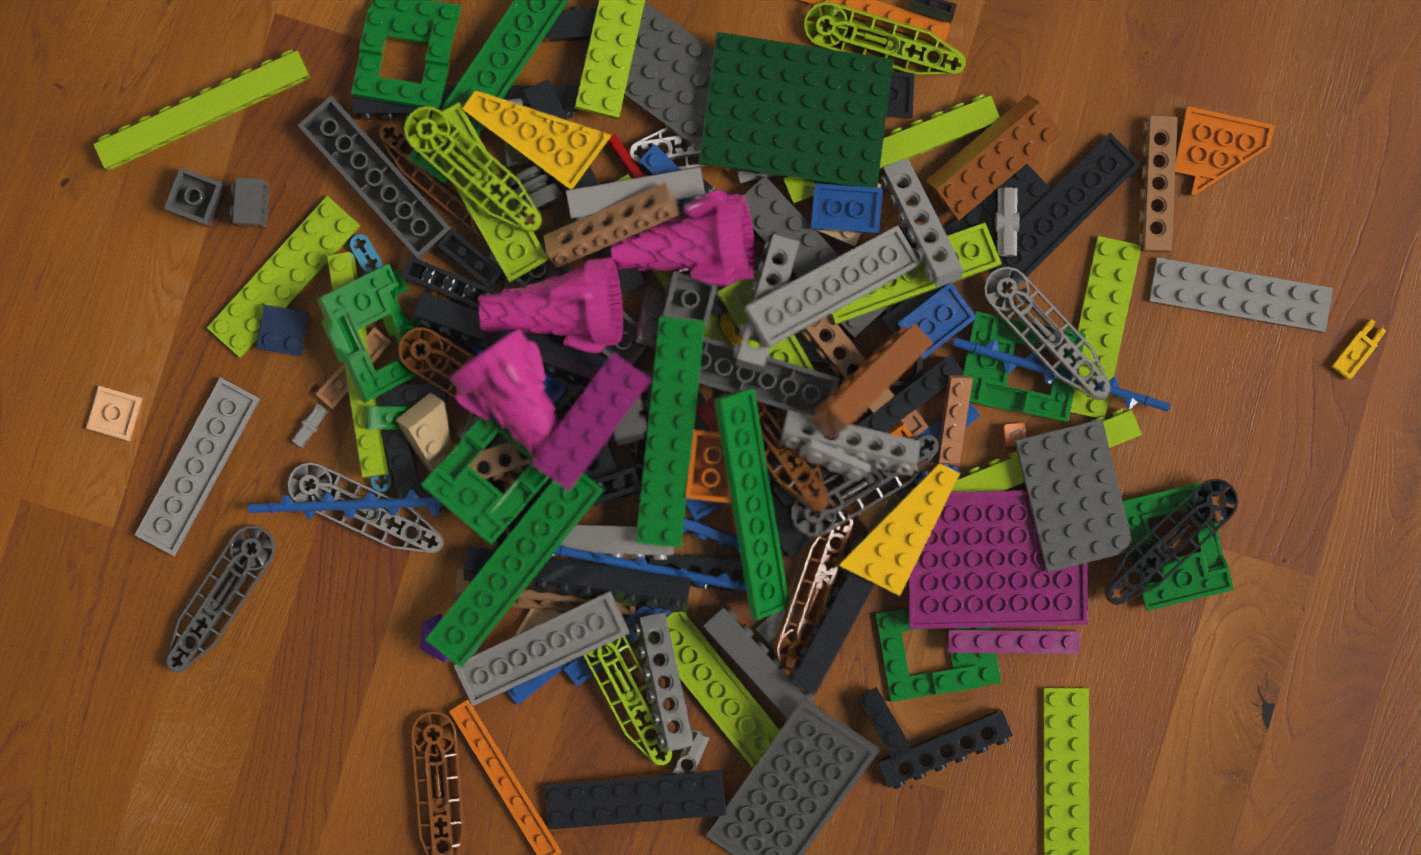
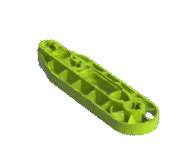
M832 1L816 3L809 9L805 17L804 28L806 35L813 43L821 47L856 53L844 49L845 42L864 47V55L868 48L885 53V58L891 55L907 60L905 67L893 64L892 68L915 73L916 75L957 74L963 71L966 66V58L961 51L927 29ZM822 5H824L825 13H822ZM844 9L852 11L851 18H848ZM854 12L874 18L872 25L853 20ZM808 17L816 18L817 22L815 23L807 19ZM825 19L830 20L829 24L833 26H829L828 29L823 28L824 24L821 23V21L824 22ZM879 19L895 24L893 31L874 26L875 20ZM897 25L916 30L915 37L895 32ZM848 26L854 27L851 36L846 35ZM857 28L881 34L889 38L887 40V38L875 36L867 32L866 34L857 31ZM818 31L819 34L813 38L812 35ZM919 31L937 40L936 44L917 39ZM855 36H863L864 39L879 42L881 44L886 45V47L855 38ZM843 41L842 48L833 46ZM939 42L944 44L946 47L938 45ZM911 45H915L917 50L913 54H910L908 49ZM922 47H925L924 56L921 58ZM930 51H937L940 57L932 61L927 57V54ZM943 54H947L946 59L954 60V57H957L960 64H956L953 67L951 66V61L945 60V64H942ZM911 61L928 66V70H913L908 68V65Z
M423 107L410 114L405 124V134L414 149L489 215L528 232L539 229L542 222L541 215L519 179L438 109ZM430 111H433L432 120L428 119ZM449 122L457 128L451 135ZM447 123L446 126L441 128L437 126L438 124ZM429 124L432 125V134L429 135L427 133L423 135L425 132L423 127L425 125L429 127ZM459 131L474 143L468 151L454 139ZM437 137L443 141L442 144L436 139ZM448 140H450L452 143L444 152H442L440 149L447 144ZM456 146L474 161L480 169L478 170L472 166L462 155H458L454 151ZM476 146L491 158L485 166L471 154ZM423 152H435V154L429 159ZM452 153L457 158L456 160L470 170L474 176H469L448 155ZM439 154L453 166L448 174L433 162ZM493 161L508 173L502 181L488 169ZM456 170L471 181L465 189L450 177ZM510 176L519 183L523 190L519 196L505 184ZM473 185L488 196L482 204L467 192ZM493 185L495 187L500 185V191L506 196L502 204L499 203L502 198L498 194L491 195L493 192L491 187ZM524 195H526L532 207L522 199ZM512 199L518 200L519 208L516 211L508 210V201ZM492 200L505 212L500 217L489 212L484 206ZM524 207L527 208L524 212L529 217L535 216L534 221L536 223L534 225H525L527 221L522 215H520L519 219L516 218V216L522 213ZM507 215H509V216H510L512 219H514L518 224L513 223V222H511V221H509V220H507V219H504V218H505Z
M625 635L622 637L626 644L620 647L618 645L620 644L621 637L605 644L608 652H606L604 646H601L584 654L625 735L653 763L657 765L667 764L672 758V751H665L663 758L657 755L655 744H657L656 736L658 731L652 721L651 711L653 708L652 705L648 707L640 692L648 687L647 681L646 684L638 687L630 671L637 667L642 673V668ZM627 647L636 664L627 667L620 654V651ZM615 651L616 655L613 658L604 660L603 657L609 656ZM587 655L597 657V659L590 662ZM618 660L623 666L632 686L634 687L633 689H631L630 686L627 684L621 669H618L615 663ZM599 662L602 663L609 678L602 682L592 666ZM609 665H613L615 674L622 684L625 693L622 694L608 667ZM612 682L619 696L612 702L603 685ZM621 701L630 716L623 721L620 720L613 706ZM638 709L644 712V718L647 722L644 725L640 717L636 716V710ZM632 721L640 737L634 739L626 731L624 724ZM647 729L656 730V736L652 739L646 738L644 733ZM643 741L647 751L638 742Z

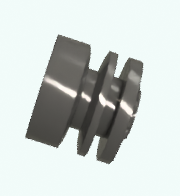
M533 165L518 172L515 177L520 180L538 212H541L558 203L565 196L558 183L547 185V182L553 178L552 175L549 173L544 174L546 172L538 165ZM514 178L506 183L510 189L518 187L513 191L518 196L523 192L519 183ZM524 195L523 200L532 207L528 198ZM524 207L522 213L527 218L529 216L524 212L527 208Z

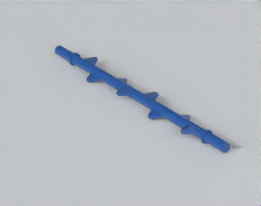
M956 337L954 339L953 346L1003 361L1005 371L1008 373L1016 366L1042 373L1046 384L1049 385L1057 378L1046 365L1038 362L1034 352L1024 359L999 351L996 340H992L985 347L979 345V343L975 344ZM1055 369L1065 379L1069 381L1073 379L1067 371ZM1115 377L1109 380V394L1124 398L1127 409H1131L1136 403H1140L1145 407L1150 406L1166 412L1169 411L1170 403L1151 398L1149 395L1145 396L1119 388L1117 378ZM1095 384L1094 391L1100 390L1103 392V385L1097 386Z
M410 489L406 498L377 499L372 492H368L364 500L336 501L330 492H326L321 502L294 503L288 495H284L280 503L249 504L248 512H271V514H274V512L302 511L308 519H312L316 511L343 510L347 517L351 519L354 517L357 509L386 508L392 516H396L399 508L427 507L432 515H437L441 506L444 505L435 497L420 498L414 489Z
M564 545L559 546L554 553L560 555V557L567 556L576 560H588L608 564L612 567L691 578V581L695 582L698 588L709 584L747 592L745 582L731 580L726 573L716 577L686 571L685 569L650 564L646 562L644 557L629 560L604 555L601 552L594 553L564 547Z

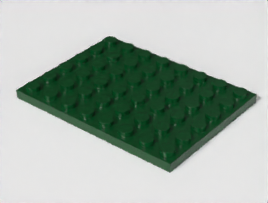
M716 32L698 165L830 185L877 188L893 59Z

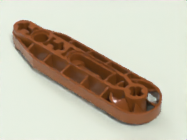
M385 123L381 126L379 137L400 171L477 236L485 240L466 205L443 187L440 180L408 160L411 153L404 154L402 152L403 145L409 143L404 132L405 127L395 123ZM388 130L390 132L394 130L393 133L400 139L398 143L393 138L387 136L386 132ZM389 147L399 154L397 158L394 157ZM402 159H405L416 168L411 177L399 165ZM419 173H422L433 183L428 191L414 180ZM449 179L446 185L460 196L453 182ZM436 187L440 188L450 197L445 205L431 194ZM453 201L457 202L467 211L463 219L448 208ZM470 216L472 227L465 222Z
M415 328L408 331L402 337L399 344V356L402 363L408 369L456 398V395L451 393L455 386L453 383L446 390L433 382L432 378L437 372L451 381V376L445 373L447 369L454 373L459 371L450 366L451 362L464 368L472 358L476 359L474 356L427 328ZM421 331H424V340H420ZM405 339H407L408 341L412 342L413 344L410 345L409 343H407V342L405 341ZM441 339L450 344L445 352L444 344ZM439 340L438 344L431 346V343ZM422 344H425L427 353L418 356L417 346L422 347ZM453 346L469 356L464 364L448 355ZM431 355H432L433 357L437 358L438 361H436V360H434L433 358H431ZM444 356L447 358V361L440 370L437 366L441 363ZM433 370L429 378L421 374V372Z
M727 391L724 392V396L732 394ZM756 401L760 427L764 425V430L776 445L773 446L761 429L763 443L768 448L765 451L766 460L775 458L779 464V467L773 471L766 461L767 469L778 485L813 511L823 510L827 505L828 496L819 464L816 463L817 468L811 470L805 462L807 459L799 456L800 453L796 448L781 445L780 439L777 438L770 425L766 423L770 422L781 437L786 417L785 412L782 408L777 407L783 418L776 420L771 414L776 406ZM791 463H793L794 465H797V468L794 469V467H793V465H792ZM786 474L791 484L787 486L778 477ZM804 478L808 479L806 482H800ZM814 491V494L816 495L817 498H815L814 496H812V495H811V492Z
M841 511L845 519L851 516L847 511ZM836 515V521H835L834 525H836V524L838 523V519H839V518L837 517V515ZM853 518L823 536L812 538L806 547L773 647L774 657L787 670L791 671L792 669L787 667L789 657L796 660L794 664H800L803 657L799 655L805 644L810 645L813 639L810 636L815 625L820 623L821 614L825 608L830 591L834 592L837 585L842 586L844 580L842 575L846 569L839 567L843 552L844 559L851 553ZM825 519L823 523L830 526L832 522ZM834 537L835 543L830 547V540ZM817 543V546H816L814 555H813V557L811 558L810 556H811L813 547H814L815 544ZM809 559H810V560H811V563H810V566H809V569H808L806 578L803 579V576H804V573H805V570H806L808 561H809ZM839 569L840 571H839V574H838V577H837V580H836V583H835V586H834V589H833V588H832V585H833V582H834V579H835L837 570ZM804 581L799 599L796 600L801 582ZM830 598L829 606H831L835 598ZM796 602L797 604H796V607H795V610H794V613H793V616H792V619H791V622H790V621H788V620H789V617H790V614H791L793 605H794V603ZM783 650L785 654L780 655L779 651Z
M430 711L424 713L415 721L411 734L419 837L426 855H430L428 849H432V855H455V847L459 846L457 855H460L465 835L457 729L455 722L449 715L441 711ZM431 714L435 716V723H432ZM450 722L448 726H446L445 728L443 727L445 724ZM419 724V725L424 726V727H426V728H425V730H422V729L416 727V725ZM432 728H435L436 732H440V735L436 737L437 739H434L433 735H429ZM423 739H425V742H423V743L420 744V745L418 744V743L421 742ZM455 743L456 753H447ZM416 748L425 755L416 756ZM442 755V760H431L430 757ZM456 756L457 775H449L447 757ZM417 759H425V778H418ZM442 764H443V776H444L445 797H441V796H443V795H442V789H441V773H439V766H438V765H442ZM431 766H435L436 774H434L436 785L435 798L433 797ZM458 778L459 797L451 798L449 779ZM427 781L428 800L420 801L418 782ZM459 801L461 820H452L451 802ZM420 804H429L430 822L422 823ZM442 818V821L447 822V824L443 827V834L436 836V834L441 832V827L436 825V822ZM461 823L462 835L460 842L454 843L453 824ZM430 826L432 845H426L422 833V827ZM445 840L449 844V849L447 851L439 850L437 846L438 841Z

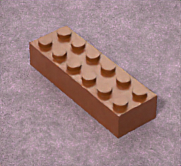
M1026 95L925 181L947 212L957 220H960L1058 138L1061 133L1042 104L1030 95Z
M916 323L910 327L904 325L897 332L895 331L886 339V343L883 346H879L872 353L873 356L862 362L857 367L858 370L850 374L843 381L844 384L841 387L833 390L828 395L829 398L821 402L814 409L816 413L810 419L828 439L846 429L933 342Z

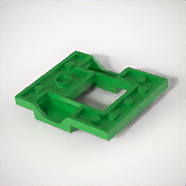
M372 0L371 6L367 11L360 42V55L351 91L352 97L416 108L432 107L440 111L449 72L453 38L457 32L462 11L461 5L433 0ZM387 39L428 45L422 84L379 77Z
M390 264L383 265L317 298L325 317L321 321L339 362L345 361L363 403L418 375L408 369L402 363L401 358L375 371L357 331L382 318L389 336L395 335L400 344L402 337L408 331L417 328L416 324L403 314L397 300L399 285ZM405 339V341H406L407 343H409L410 345L413 344L412 342H410V341H408L407 339ZM422 344V347L417 346L418 356L427 353L425 344Z
M975 312L977 318L973 321L969 342L979 343V345L986 347L992 340H996L999 351L1013 355L1015 344L1027 346L1000 316ZM1009 320L1021 334L1027 329L1020 321ZM1032 324L1045 339H1048L1035 324ZM1045 326L1052 334L1054 333L1048 326ZM1065 330L1063 332L1075 346L1081 342L1072 331ZM1031 332L1025 336L1034 348L1042 346ZM1080 333L1082 337L1085 339L1086 334ZM1084 344L1079 348L1081 352L1083 351ZM967 350L963 375L973 378L969 402L1065 422L1069 421L1075 388L1058 378L1052 382L1050 395L1008 387L1009 373L1005 371L1003 361L977 353L974 354V352ZM1064 352V359L1069 357L1073 361V365L1077 363L1072 359V352ZM1062 365L1057 367V369L1066 371Z
M494 415L487 422L480 418L447 458L437 466L421 485L490 545L550 478L531 463L503 495L470 467L498 433L532 462L535 460L527 448L514 438L509 429L501 426Z
M1202 482L1122 501L1132 544H1136L1150 530L1147 518L1168 514ZM1191 496L1187 502L1192 506ZM1183 503L1176 511L1188 508ZM1204 508L1200 514L1203 515L1208 509ZM1196 513L1193 514L1194 518L1200 523L1202 519ZM1208 523L1212 529L1218 525V523ZM1206 527L1195 535L1196 544L1210 533ZM1219 530L1198 548V552L1193 553L1158 587L1142 594L1145 611L1234 590L1229 567L1222 552ZM1151 534L1137 547L1142 553L1153 544ZM1135 549L1130 553L1132 562L1140 556ZM1146 558L1145 560L1147 564L1143 568H1140L1138 566L1136 568L1142 571L1147 566L1153 567L1151 563L1153 561V558ZM1171 558L1159 571L1165 575L1177 562ZM1155 573L1142 586L1145 589L1151 587L1161 577Z
M908 608L875 613L891 702L958 692L1001 683L996 653H950L953 668L909 676L902 632L917 629L909 628ZM992 627L946 628V632L947 630H992Z

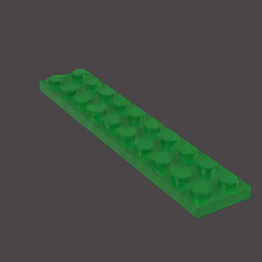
M514 0L440 111L443 112L457 103H460L463 108L475 91L504 99L570 0ZM464 111L479 136L485 126ZM416 149L412 151L408 160L444 184L448 182L449 179ZM423 152L429 159L435 154V152ZM437 157L433 162L448 174Z
M661 316L659 319L636 543L682 547L687 499L686 489L691 461L705 321Z
M747 388L715 399L751 619L759 620L786 609L789 598L754 388Z
M584 473L570 491L553 480L426 640L456 665L463 668L603 493L604 489Z

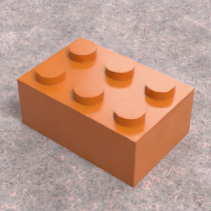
M694 430L686 489L687 499L732 504L720 433Z

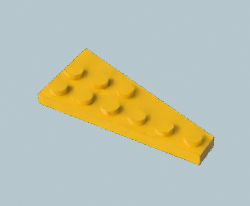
M475 91L462 108L571 190H573L612 136L480 91Z
M938 463L839 566L895 594L901 595L960 473Z

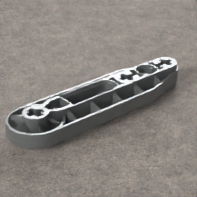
M931 435L911 438L921 441L920 449L923 445H930L931 448L925 449L919 454L917 466L926 461L919 470L916 466L914 470L915 475L903 485L898 479L902 474L894 471L886 472L885 469H877L873 466L870 468V472L863 477L865 479L863 482L847 490L846 494L842 496L839 495V492L858 481H848L840 473L824 481V485L837 477L843 483L830 492L825 487L828 496L827 504L830 507L821 511H813L797 499L791 509L793 527L806 537L817 538L823 536L906 487L937 453L939 449L937 439ZM893 481L897 488L883 496L879 488ZM869 485V489L844 503V498H846L847 496L851 497L853 494H855L863 488H866ZM814 491L811 492V495L817 498ZM874 492L878 500L864 507L860 500ZM830 498H832L835 501L837 508H835V505ZM855 503L859 511L845 519L841 511ZM810 512H812V513L817 512V513H818L817 517H814V516H813V517H810V516H809ZM837 515L841 522L834 525ZM825 518L832 523L829 526L821 521ZM816 526V533H812V527Z
M247 526L240 529L232 537L177 621L167 656V665L172 671L182 672L188 669L218 644L275 556L276 542L273 535L267 529L259 526ZM243 531H247L249 539H246ZM264 531L265 534L262 539H258L261 532ZM255 543H256L255 548H256L258 551H257V552H252V554H251V553H250L251 548L249 547V544H255ZM234 546H241V549L234 548ZM229 549H230V554H231L232 558H230V557H228V556L226 555V553L228 552ZM225 558L230 563L221 577H218L213 573L222 559ZM237 564L245 569L243 573L235 568V565ZM262 569L258 576L252 572V570ZM230 572H232L234 575L232 576L230 581L228 580L226 582V585L224 586V588L215 600L214 597L216 593L218 592V590L220 589V587L222 586ZM250 575L256 580L245 595L239 589ZM236 576L240 577V579L236 583L235 587L233 588L225 602L221 604L220 602L223 601L228 590L234 584L232 582L234 581ZM210 577L217 580V583L209 595L206 596L201 591ZM236 594L243 597V600L235 612L232 613L227 608ZM200 596L205 601L196 615L189 612V609L197 597ZM226 613L231 618L220 632L214 627L222 615ZM187 614L192 618V621L182 634L179 632L183 618ZM206 618L208 627H203L199 632H195L202 624L199 620ZM211 632L219 635L214 644L209 648L205 649L202 647ZM189 636H193L196 639L194 648L187 646L186 640ZM199 650L203 652V653H201L198 657L195 658V656L197 655V653L199 652ZM184 651L187 652L181 658L183 664L176 665L177 660L174 658L181 656Z

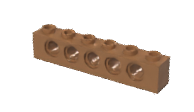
M1150 116L1143 123V135H1146V144L1142 146V157H1145V166L1141 168V179H1144V188H1141L1140 201L1144 203L1143 210H1140L1139 223L1143 224L1142 233H1139L1138 245L1142 246V252L1169 253L1172 251L1177 117ZM1156 134L1164 138L1163 145H1157L1154 142ZM1154 157H1160L1163 160L1161 168L1153 164ZM1153 179H1159L1162 182L1161 190L1153 188ZM1152 201H1158L1161 204L1160 212L1152 210ZM1152 223L1160 226V233L1158 235L1151 232L1150 225Z
M665 182L544 235L546 253L555 267L558 268L676 217L679 213L675 196Z
M830 315L801 331L808 342L813 341L817 346L815 350L823 360L827 358L831 363L829 368L836 377L841 376L845 380L849 376L847 373L849 365L858 367L865 361V358L838 325H834ZM821 330H827L830 333L828 342L820 340L819 333ZM836 347L844 351V357L841 360L833 356V350ZM887 388L864 412L874 413L893 398L894 395Z

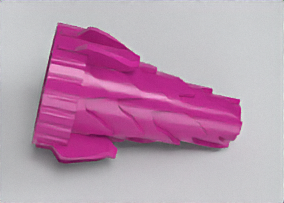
M721 190L713 191L685 205V213L687 214L684 215V218L666 220L660 225H655L612 244V258L618 269L638 267V271L650 269L660 271L679 270L680 273L691 272L692 278L721 286H730L734 281L753 279L755 276L754 234L748 203L744 195H727Z
M612 258L588 260L586 264L575 268L561 277L549 278L544 280V282L528 285L526 288L502 290V294L478 297L480 303V326L484 331L520 329L521 332L568 335L563 341L564 346L593 353H601L606 345H615L622 339V295L617 268Z
M517 329L450 377L452 383L457 388L456 399L461 405L483 418L486 422L494 415L503 428L507 427L514 438L527 448L534 459L560 426V422L554 413L555 407L543 391L545 386L542 382L546 380L539 349L535 342L527 341L520 329Z

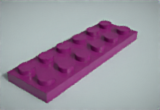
M613 353L532 462V465L570 491L650 383L651 379Z

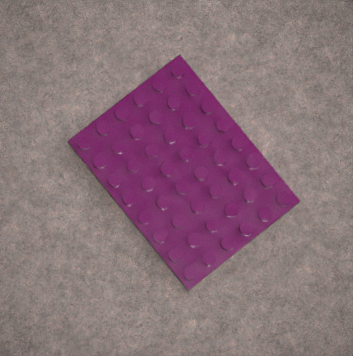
M1027 491L951 492L908 578L909 628L1088 625L1087 563L1046 572Z

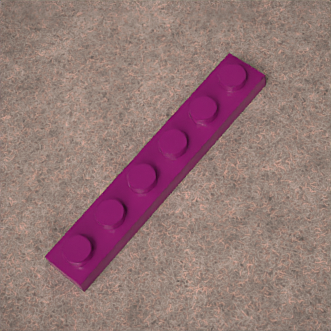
M947 630V652L1080 654V631Z

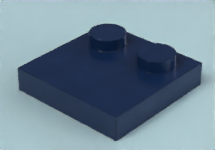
M264 304L256 348L301 356L309 312Z

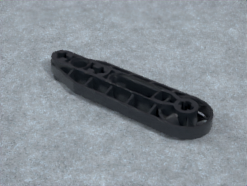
M1217 478L1205 480L1197 485L1124 554L1105 588L1106 600L1111 604L1119 605L1158 587L1234 515L1238 506V496L1233 486L1227 481ZM1191 496L1192 506L1187 502ZM1211 497L1219 498L1217 500L1218 506L1211 505V503L1213 502ZM1184 503L1189 510L1175 522L1170 516ZM1226 504L1233 505V508L1226 506ZM1204 508L1208 509L1203 515L1200 514ZM1215 511H1220L1221 520H1217ZM1194 513L1202 519L1200 523L1194 518ZM1168 519L1172 526L1158 537L1154 531ZM1188 519L1189 523L1185 527H1182L1166 543L1164 540H1166L1180 525H1182ZM1208 523L1220 524H1218L1214 529H1212V527ZM1193 524L1195 528L1190 533H1188L1174 548H1171L1170 546H1172L1183 534H1185L1187 532V529ZM1206 527L1210 533L1196 545L1192 538ZM1151 534L1156 541L1142 553L1137 547ZM1189 542L1194 548L1180 560L1175 554ZM1135 549L1140 556L1125 568L1123 564L1126 558ZM1153 558L1151 562L1153 567L1147 566L1142 571L1136 568L1137 566L1143 568L1147 564L1145 559ZM1173 558L1177 564L1163 575L1159 569L1168 560ZM1120 569H1122L1123 572L1119 576H1117ZM1131 572H1135L1138 575V581L1135 584L1128 582L1127 578ZM1157 573L1161 579L1153 586L1145 589L1142 585L1152 575ZM1124 585L1129 588V590L1123 588L1119 592L1120 598H1112L1114 595L1113 589L1119 590ZM1139 588L1142 590V591H1140V592H1138V593L1132 595V594H1133L1136 590H1138Z

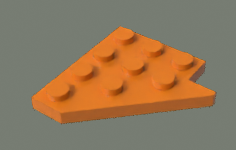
M1187 106L1176 152L1175 173L1194 177L1190 196H1195L1271 146L1275 125Z

